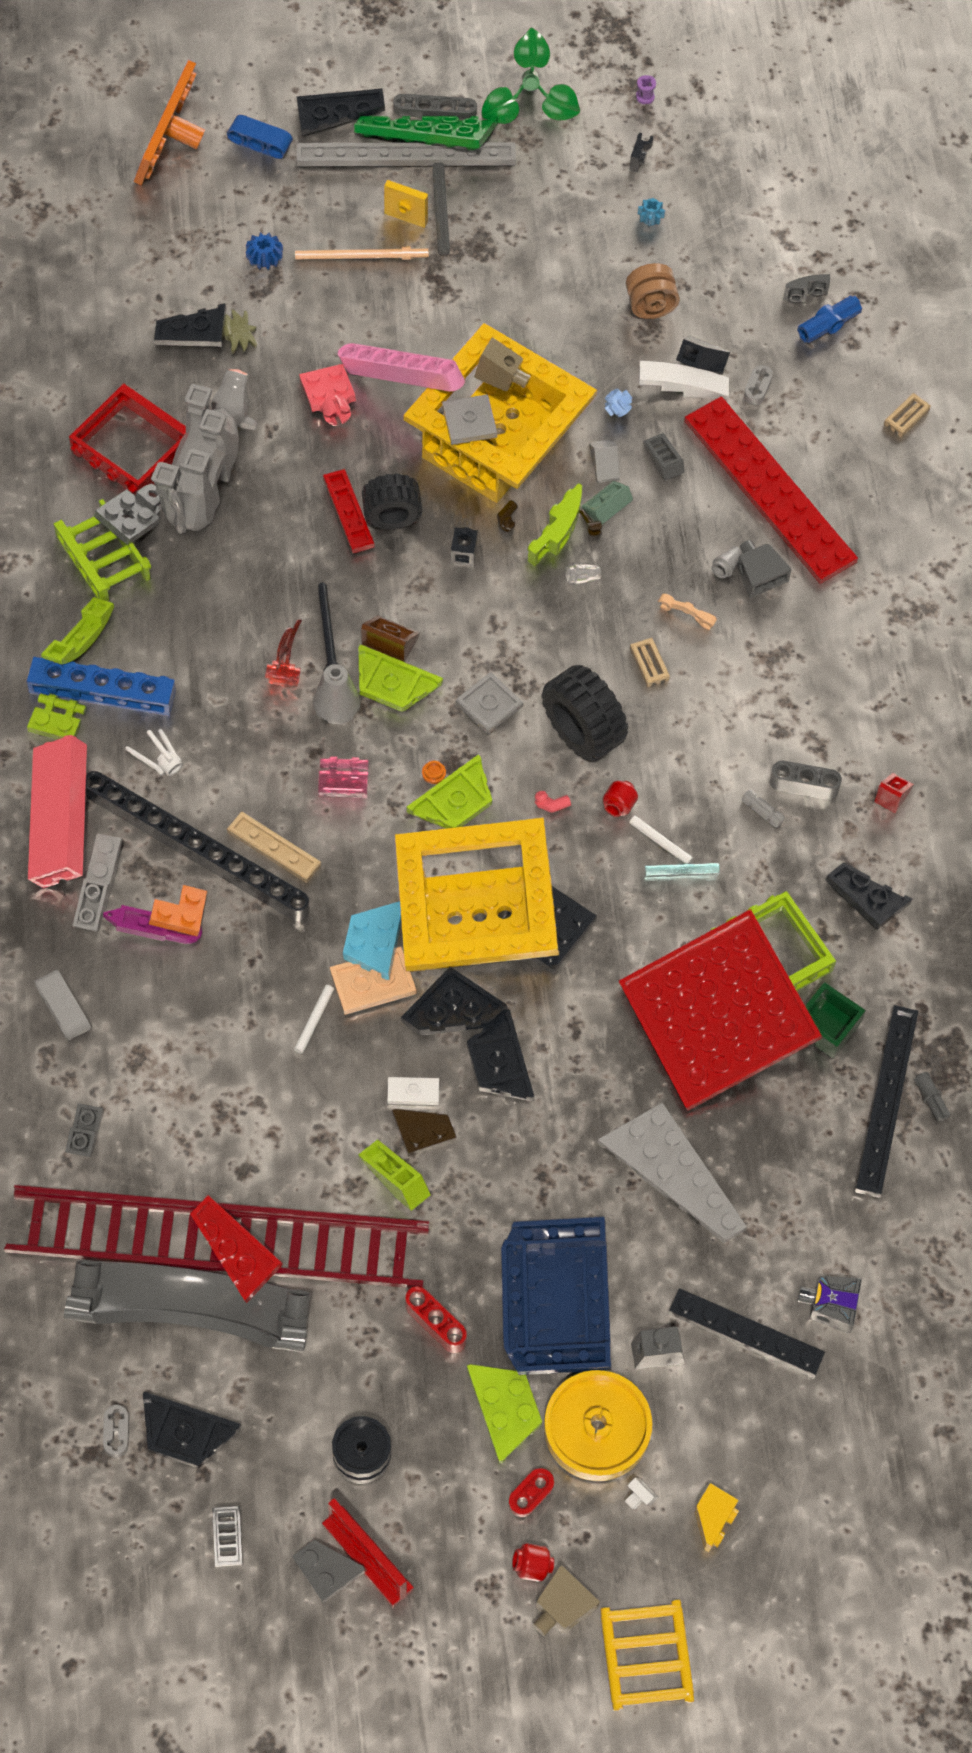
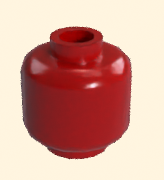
M614 781L603 795L602 802L604 808L612 816H626L638 801V793L634 785L629 781Z
M523 1544L513 1554L512 1569L516 1571L520 1579L541 1582L547 1577V1574L553 1572L554 1558L550 1557V1552L546 1546Z

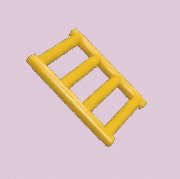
M681 1600L671 1601V1605L610 1611V1608L606 1607L600 1609L610 1695L614 1711L623 1709L625 1705L681 1699L688 1703L695 1701ZM665 1616L673 1617L674 1632L614 1638L613 1622ZM676 1643L678 1660L618 1666L616 1654L618 1649ZM680 1671L682 1688L629 1694L621 1693V1677Z

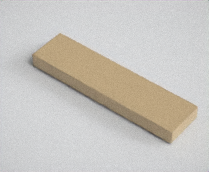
M242 811L227 828L228 834L305 883L311 879L321 866V861Z

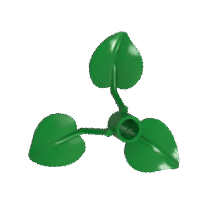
M530 27L516 43L514 58L519 66L531 68L523 73L522 84L514 96H512V92L508 87H498L490 92L482 106L481 115L484 119L490 120V116H498L499 124L512 122L519 113V104L515 99L518 98L523 89L527 91L540 90L546 97L542 103V110L551 119L568 120L580 113L577 95L570 86L566 84L554 85L548 94L540 85L538 73L534 69L535 67L543 68L548 64L550 49L545 38L536 29Z

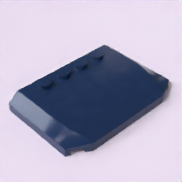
M605 1217L513 1222L507 1240H504L501 1247L504 1350L518 1375L612 1370Z

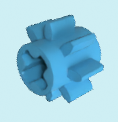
M654 198L643 200L642 206H638L637 212L640 215V222H644L648 226L659 225L660 218L665 217V210L662 209L663 202H659Z

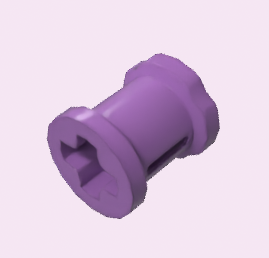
M644 75L637 80L639 90L636 92V100L641 104H651L655 99L653 90L656 88V80L650 75Z

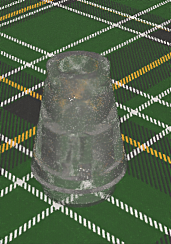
M572 563L566 566V581L568 584L577 586L600 580L601 568L595 565Z

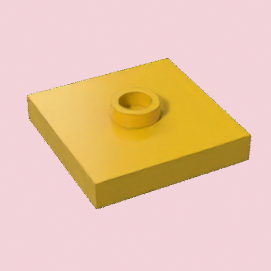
M387 180L384 185V214L425 228L428 223V194Z

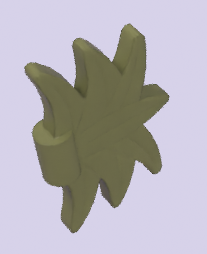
M232 310L233 320L226 314L224 337L225 340L231 343V354L236 352L238 343L241 345L243 352H246L248 342L254 348H257V342L252 334L256 331V326L248 325L247 311L245 310L243 317H241L235 310Z

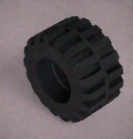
M397 473L385 474L368 481V484L363 486L364 517L371 526L379 527V529L383 530L401 529L412 525L413 522H416L421 517L423 510L420 488L414 478Z

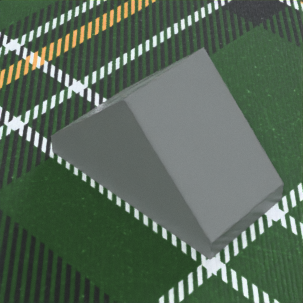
M613 440L589 442L597 483L620 480L618 447Z

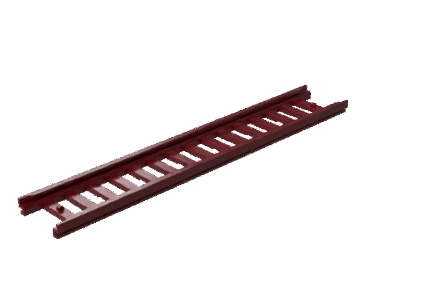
M14 1185V1199L34 1201L28 1244L6 1243L4 1247L6 1253L154 1264L226 1272L212 1248L210 1261L195 1260L199 1228L190 1213L202 1201ZM46 1202L60 1203L53 1247L39 1246ZM218 1203L234 1219H241V1225L250 1234L252 1220L266 1221L264 1247L273 1255L275 1252L278 1223L293 1224L288 1268H280L273 1276L404 1288L418 1286L423 1288L424 1280L403 1278L407 1234L428 1236L429 1221ZM71 1204L86 1206L79 1250L65 1249ZM97 1207L112 1208L105 1252L91 1251ZM123 1209L138 1210L132 1254L117 1253ZM149 1211L164 1212L157 1257L143 1255ZM175 1214L189 1215L184 1259L169 1258ZM304 1225L319 1226L314 1270L299 1269ZM330 1227L345 1228L340 1273L325 1271ZM356 1229L371 1231L366 1275L351 1274ZM381 1232L397 1233L392 1277L377 1276Z

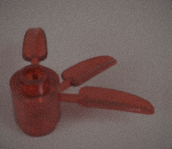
M301 619L295 623L293 628H287L278 645L277 659L273 660L272 664H267L265 678L269 679V684L289 688L292 686L298 687L301 668L296 667V664H291L290 657L296 632L302 622ZM289 637L287 646L284 647L286 640Z

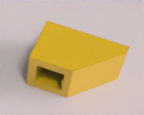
M711 1483L694 1512L703 1547L707 1552H710L713 1545L717 1548L719 1547L726 1534L722 1531L726 1523L732 1525L739 1513V1510L736 1509L738 1499Z

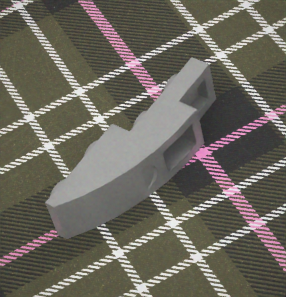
M97 833L87 877L83 880L73 927L98 931L118 869L117 861L122 844L121 838Z

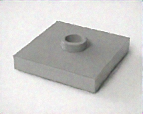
M488 395L442 402L451 445L497 437V429Z
M492 672L488 673L459 696L455 703L487 734H490L523 707V702Z

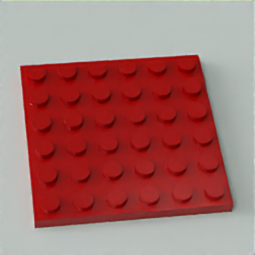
M751 909L619 980L623 991L688 1111L822 1039V1035Z

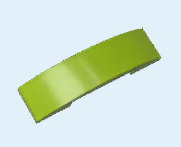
M93 597L81 610L82 619L61 642L54 640L42 652L41 657L59 664H66L78 658L93 644L104 629L114 609V603Z

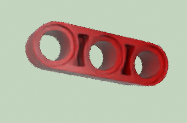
M418 1286L409 1289L405 1297V1307L408 1314L445 1350L450 1353L461 1352L466 1346L467 1333L464 1326L427 1290ZM414 1298H421L424 1303L420 1306H414L410 1301ZM432 1316H439L443 1321L439 1324H433L429 1319ZM458 1334L462 1339L458 1342H451L448 1336Z

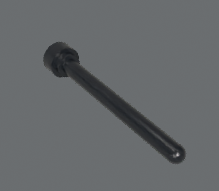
M321 582L318 584L327 658V664L323 670L324 673L328 666L339 665V663L336 661L328 588L326 583Z

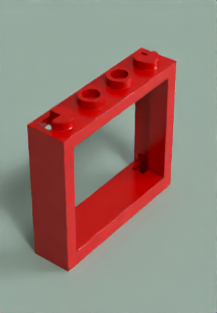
M123 383L69 436L70 449L77 457L87 460L91 467L104 472L111 481L118 482L125 490L127 489L136 495V492L144 486L155 484L151 478L159 462L172 465L179 443L186 433V426ZM124 406L176 441L139 480L86 444Z

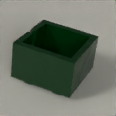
M826 982L821 985L805 1006L822 1035V1039L816 1041L815 1046L833 1059L862 1023L866 1012L865 1009Z

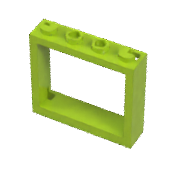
M787 891L775 897L772 895L762 905H753L748 909L752 910L758 923L782 911L817 960L789 976L796 991L833 972L836 963L835 958ZM737 916L731 917V918L728 919L726 922H728L729 920H731V919H733V918H735V917H737Z

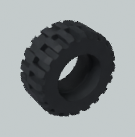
M574 665L545 684L542 690V703L546 709L545 713L552 722L553 728L558 732L559 737L566 742L570 749L574 750L575 754L582 756L585 760H598L626 740L628 734L626 715L623 713L622 706L617 701L614 692L609 689L608 684L601 680L596 672H592L590 668L583 665Z

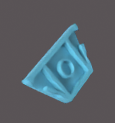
M400 901L351 915L343 949L344 960L352 964H358L369 972L373 969L381 973L382 978L385 980L390 979L402 923Z

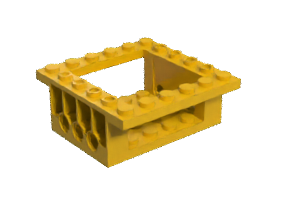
M483 323L452 360L456 362L464 379H466L478 365L481 354L491 338L496 339L523 358L520 370L531 376L525 388L513 382L509 390L504 391L483 382L471 396L488 395L496 429L501 428L505 433L497 434L496 438L451 445L445 417L437 411L442 406V402L446 401L454 391L427 388L403 415V420L422 431L423 459L495 503H498L511 486L518 489L597 396V389ZM509 413H515L518 415V417L514 419H509L507 415Z
M544 818L395 834L406 971L414 972L559 955ZM514 845H521L523 867L426 877L422 856ZM504 910L512 913L506 919L499 918L498 914ZM479 913L487 916L481 922L475 921L473 918ZM453 916L462 918L458 924L449 923V919Z

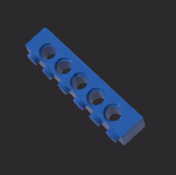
M33 657L27 678L28 690L31 694L40 695L42 693L49 695L51 693L58 695V698L73 699L80 702L166 716L171 714L176 694L175 680L166 676H149L142 672L131 673L118 668L106 669L94 664L82 665L73 661L59 664L42 657ZM59 675L57 678H51L52 676ZM77 679H83L80 682H75ZM100 683H107V684L104 685V686H99V685H98V684H100ZM123 687H130L127 690L122 689ZM150 690H151V691H154V692L149 693V694L145 693L146 691H150Z

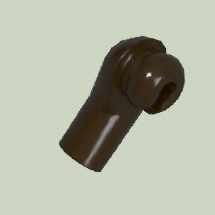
M509 500L497 514L499 527L506 532L511 531L515 527V521L513 522L511 515L517 510L518 505L512 500Z

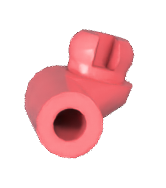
M539 791L535 794L536 806L547 812L554 813L571 806L568 795L554 800L548 797L545 791Z

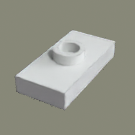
M388 1077V1104L439 1105V1078Z

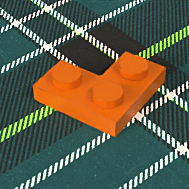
M183 885L179 904L155 899L149 925L198 936L207 891Z

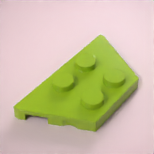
M361 644L358 647L359 694L404 712L443 684V678Z
M478 754L406 806L408 814L447 829L464 826L492 805V797L488 789L486 774H484L481 756Z
M470 1364L467 1365V1371L498 1463L501 1464L516 1448H519L526 1441L530 1434H533L542 1425V1420L526 1375H518L517 1371Z

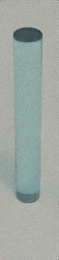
M719 863L645 866L646 876L719 873L720 871Z

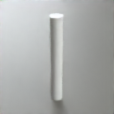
M632 817L629 824L687 866L693 860L692 856L638 817Z
M325 985L294 1048L297 1053L303 1054L334 991L332 986Z

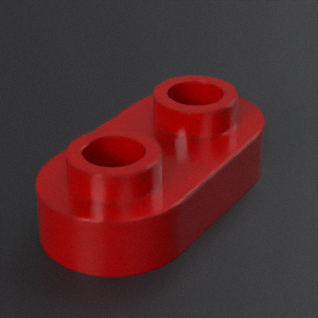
M543 1468L533 1470L511 1493L509 1509L514 1515L518 1517L529 1516L547 1498L554 1487V1477L551 1472ZM541 1480L545 1483V1487L538 1488L535 1483ZM524 1500L527 1502V1506L520 1508L517 1502Z

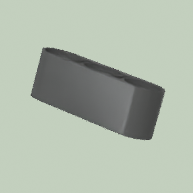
M790 761L776 762L772 767L770 775V785L775 790L831 800L838 795L842 782V777L836 770ZM777 774H783L786 777L782 778L779 777ZM806 778L810 780V782H805L801 779ZM825 783H832L834 786H828Z

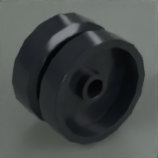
M367 1416L352 1417L344 1421L337 1428L332 1439L333 1463L338 1473L347 1481L356 1484H366L381 1478L388 1470L391 1461V1438L386 1427L377 1419Z

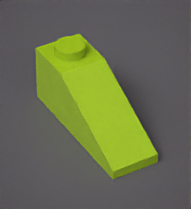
M378 1139L358 1154L362 1162L392 1195L409 1210L412 1211L431 1196L422 1175Z

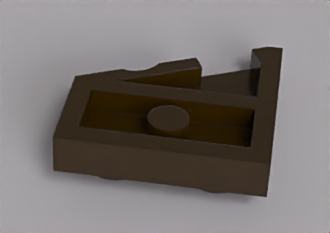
M404 1109L392 1110V1115L408 1157L457 1141L450 1118L446 1114Z

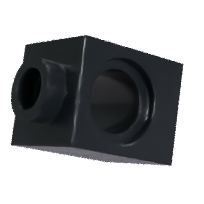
M455 527L450 563L474 566L478 530H472L468 527Z

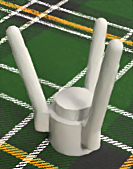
M159 729L158 733L168 751L151 730L147 731L149 737L162 753L157 759L158 765L129 746L125 747L126 751L155 769L161 776L165 773L167 776H172L183 765L182 760L176 754L162 729Z

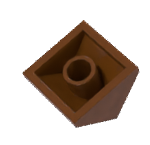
M379 615L363 623L361 627V643L363 646L403 662L406 661L420 635V632Z

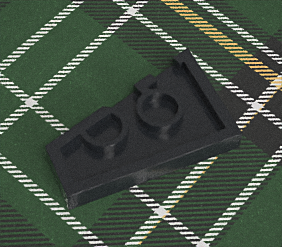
M219 304L218 308L206 310V308L197 310L198 313L186 316L180 314L157 320L154 335L155 345L222 347L226 304Z
M844 862L830 872L825 879L877 930L910 905L913 900L907 895L902 897L893 892V888L886 884L882 886L872 881L869 875Z

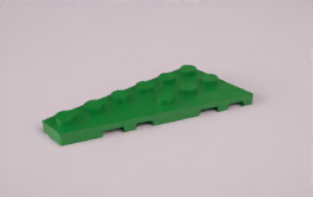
M361 116L354 124V133H361L367 137L377 135L382 136L384 139L400 138L406 142L416 140L423 141L429 145L439 143L445 144L446 147L462 146L468 150H476L483 145L498 125V116H490V120H479V116H470V118L459 120L457 116H422V120H410V116H402V118L390 120L388 116Z

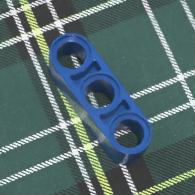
M237 115L227 131V137L233 143L277 159L284 157L293 141L291 134L286 130L245 115Z

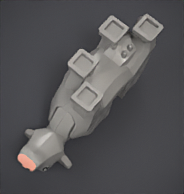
M228 369L219 390L212 398L211 407L209 399L212 394V388L197 384L190 385L185 397L187 404L186 433L179 443L172 465L159 462L152 475L151 480L155 483L156 493L160 496L162 511L170 524L175 526L179 534H185L188 530L200 531L212 522L215 510L220 504L217 481L229 482L231 469L237 458L239 445L237 428L251 430L257 428L258 423L247 416L250 402L247 394L248 374L239 369Z

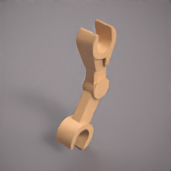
M662 594L658 602L662 603L661 609L669 611L673 608L690 614L706 630H710L717 620L714 615L697 610L690 602L676 601L668 594Z

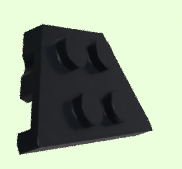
M508 1009L492 1027L483 1028L482 1032L475 1034L467 1040L466 1045L478 1089L483 1092L534 1101L535 1096L512 1015L510 1009Z
M145 1391L143 1392L148 1452L199 1469L241 1429L240 1423Z

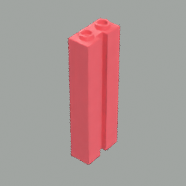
M66 735L61 739L46 742L41 746L33 748L28 880L42 888L59 884L60 879L68 881L83 876L87 744L73 735Z

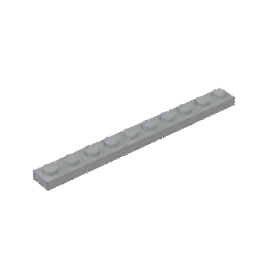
M485 142L476 150H468L462 146L446 147L445 144L439 143L432 145L425 143H297V166H432L434 163H443L444 166L516 165L515 142Z

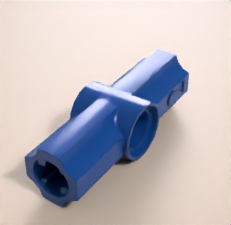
M850 295L833 306L830 304L824 305L814 317L798 326L797 331L801 340L804 343H810L826 333L834 334L839 331L846 321L862 312L860 300L856 296Z

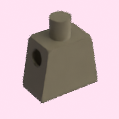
M491 338L481 354L474 378L501 390L508 391L513 382L525 388L531 376L520 370L523 362L521 356L496 339Z
M561 1565L536 1602V1608L542 1615L533 1623V1627L543 1636L554 1626L562 1634H565L595 1612L599 1607L600 1601Z

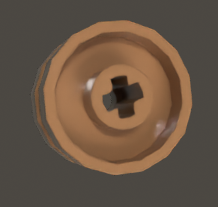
M660 263L646 264L633 270L627 276L625 284L630 297L633 314L639 318H659L669 314L678 306L680 297L675 285L673 271L669 266Z

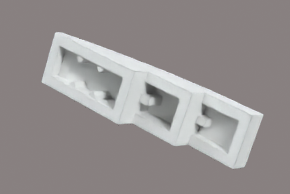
M640 360L639 385H661V391L683 392V397L719 398L722 396L724 399L729 398L728 377L684 365Z

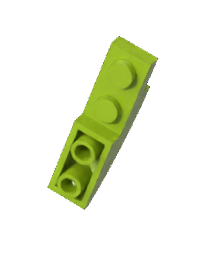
M578 483L573 489H569L565 493L563 500L559 504L553 505L549 511V524L544 528L542 535L529 544L527 548L528 562L533 566H536L549 551L557 556L569 541L579 518L582 497L581 484Z

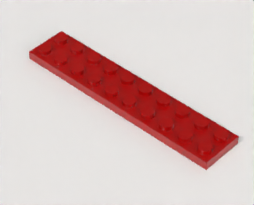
M722 396L685 416L684 422L819 584L824 583L857 563L858 557Z

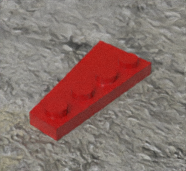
M209 1195L190 1213L240 1292V1295L248 1303L282 1267V1262Z

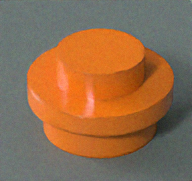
M429 761L422 768V777L427 783L438 784L445 779L446 769L439 761Z

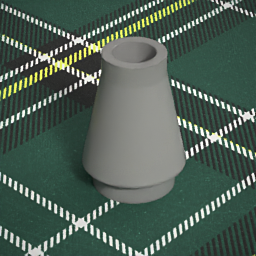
M733 546L730 550L715 558L712 564L713 573L719 578L731 576L738 564L739 556L743 554L742 550L737 546Z

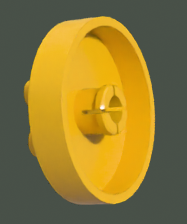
M585 1371L564 1381L551 1396L544 1419L545 1441L556 1462L572 1475L590 1481H607L618 1478L631 1471L641 1461L648 1448L652 1433L651 1410L642 1392L625 1377L609 1371ZM593 1421H601L605 1427L600 1430L598 1429L597 1433H595V1428H593L591 1423Z

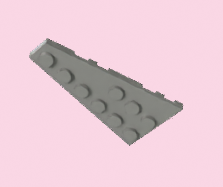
M663 1103L598 1139L597 1143L601 1147L607 1148L615 1155V1158L630 1166L636 1171L638 1176L666 1198L672 1199L679 1205L680 1209L685 1213L688 1212L700 1221L703 1227L722 1242L726 1243L746 1231L747 1226Z

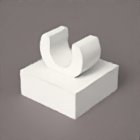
M634 1478L628 1485L633 1493L625 1502L632 1509H636L642 1502L646 1505H652L659 1497L640 1478Z

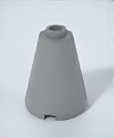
M334 664L328 666L322 675L313 696V708L317 716L328 720V723L343 724L351 721L357 711H359L361 698L347 670L341 665Z

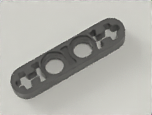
M398 94L393 100V110L400 116H457L459 120L470 118V116L477 115V103L471 98ZM422 103H426L430 105V107L427 109H421L419 105ZM442 105H449L452 108L445 111L440 107Z

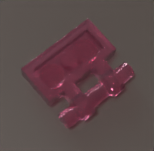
M330 756V759L320 758V768H329V771H319L318 797L367 798L368 772H359V769L368 770L369 760H359V757L337 759L335 756ZM337 769H351V772L337 771Z

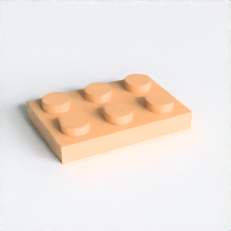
M402 947L396 948L389 980L383 979L381 973L373 969L369 972L361 968L360 965L350 962L330 967V974L344 1015L412 996L417 992L410 971L405 969Z

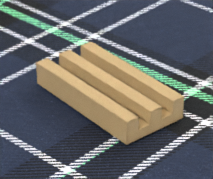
M913 393L885 419L884 425L886 427L890 426L893 432L897 431L898 436L902 437L930 411L931 405ZM914 401L917 402L911 409H909L905 413L903 417H901L897 422H894V420L900 414H902ZM922 406V408L903 427H901V425L904 424Z
M653 638L630 644V651L647 687L652 686V683L659 684L662 680L665 682L669 681L670 675ZM646 645L649 646V648H650V650H651V653H652V655H653V657H654V659H655V661H656V663H657V666H658V668H659V670H660V672H661V674H659V675H658V673H657V671H656V669H655V667H654V665H653V662H652V660H651V658H650V656H649V654H648V652H647V650H646V647H645ZM637 648H640V651L646 661V664L652 674V677H650L648 670Z

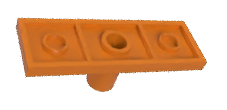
M187 61L144 153L133 181L139 185H142L145 178H150L155 163H157L166 142L165 135L196 150L201 142L205 129L175 115V112L180 114L184 101L188 97L197 73L193 72L196 66L195 62Z

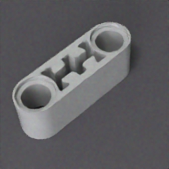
M57 969L34 981L41 997L68 1041L91 1029L86 1016Z

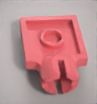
M343 364L299 374L302 388L312 412L321 411L326 422L337 426L335 417L339 416L341 424L349 420L351 416L349 403L355 402L356 398Z

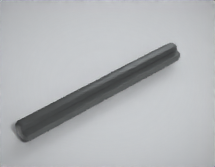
M434 163L432 171L438 253L440 255H448L450 253L445 170L443 163Z

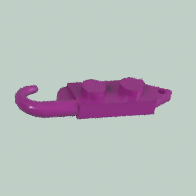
M121 905V908L103 912V917L114 925L116 931L182 944H193L202 935L201 925L198 936L182 934L177 931L149 925L151 911Z

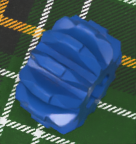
M260 232L258 237L252 235L251 241H247L246 258L250 261L251 266L257 265L259 270L262 267H266L269 270L271 265L277 267L278 261H282L283 245L279 242L278 237H272L270 232L267 235H263Z

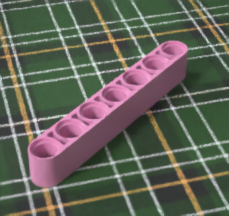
M354 343L346 344L338 350V356L349 374L444 391H456L465 383V379L456 362L451 359Z

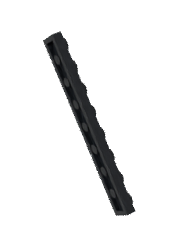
M897 1005L893 1006L855 1188L856 1193L877 1198L881 1197L918 1010Z

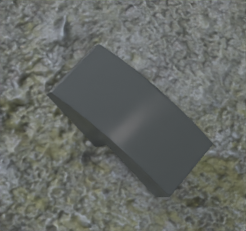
M830 274L805 276L786 283L783 301L806 302L807 294L816 296L828 295Z
M78 1103L73 1127H70L65 1153L85 1157L92 1156L104 1113L103 1108Z

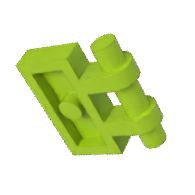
M40 693L38 703L46 704L45 709L34 708L27 725L28 732L57 740L66 735L76 737L82 723L81 719L74 718L75 714L84 715L87 706L78 704V701L73 699L69 701L60 699L55 694L45 695ZM55 707L67 710L65 715L54 712Z

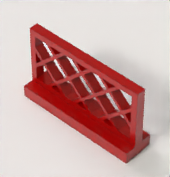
M333 1498L328 1503L329 1517L322 1523V1526L351 1560L367 1569L363 1574L394 1608L414 1590V1587L344 1506H341Z

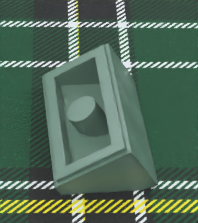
M612 481L583 504L581 508L594 521H601V524H604L633 500L629 486Z

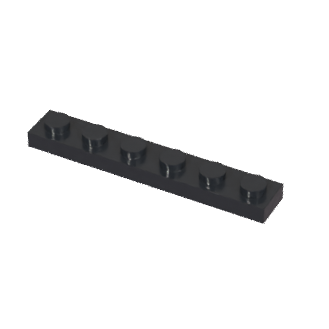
M679 1288L668 1313L815 1378L825 1351Z

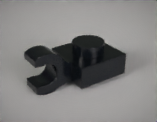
M642 133L637 135V140L630 157L629 171L638 173L640 164H645L647 157L645 150L653 146V136H650L648 141H643Z

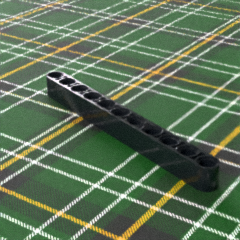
M91 771L86 774L85 794L92 802L290 919L303 921L309 916V898L305 892L101 772ZM92 785H100L97 788H91ZM114 796L120 797L117 800H111ZM133 808H139V809H140V810L137 811V812H132V811H130V810H132ZM153 820H160L157 824L150 823ZM173 832H180L177 836L170 835ZM193 844H201L197 848L191 847ZM213 856H221L218 860L211 859ZM237 867L242 869L238 872L231 871L233 868ZM254 880H262L259 884L252 883ZM274 892H282V893H283V894L280 895V896H274V895H272ZM295 904L304 905L302 908L293 907Z

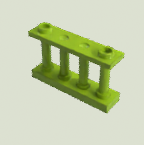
M103 499L99 500V505L101 507L105 504V501ZM94 516L73 527H66L62 519L53 523L57 539L96 598L109 601L108 591L111 586L139 572L146 581L150 580L149 570L151 569V564L147 557H142L133 543L125 544L111 531L84 544L76 542V535L101 523ZM118 538L123 546L96 561H89L86 557L88 552ZM127 555L134 562V565L106 579L104 577L100 578L98 575L99 569Z

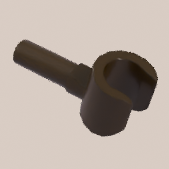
M581 509L579 513L587 524L588 534L590 536L601 535V521L592 522L586 511Z

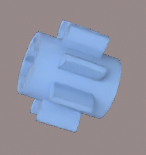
M618 388L614 389L605 397L607 402L604 408L610 416L615 413L618 417H622L631 410L632 406L630 403H632V397L627 390L621 392Z

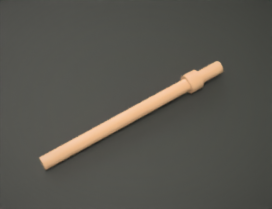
M411 246L402 247V249L295 251V260L402 258V260H411V258L429 257L428 248L411 249Z

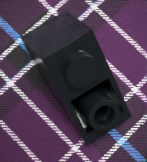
M688 336L683 339L676 360L697 369L724 373L731 352L695 337Z

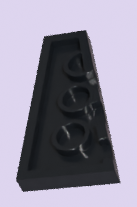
M382 88L296 96L302 136L357 120L361 116H370L385 111Z

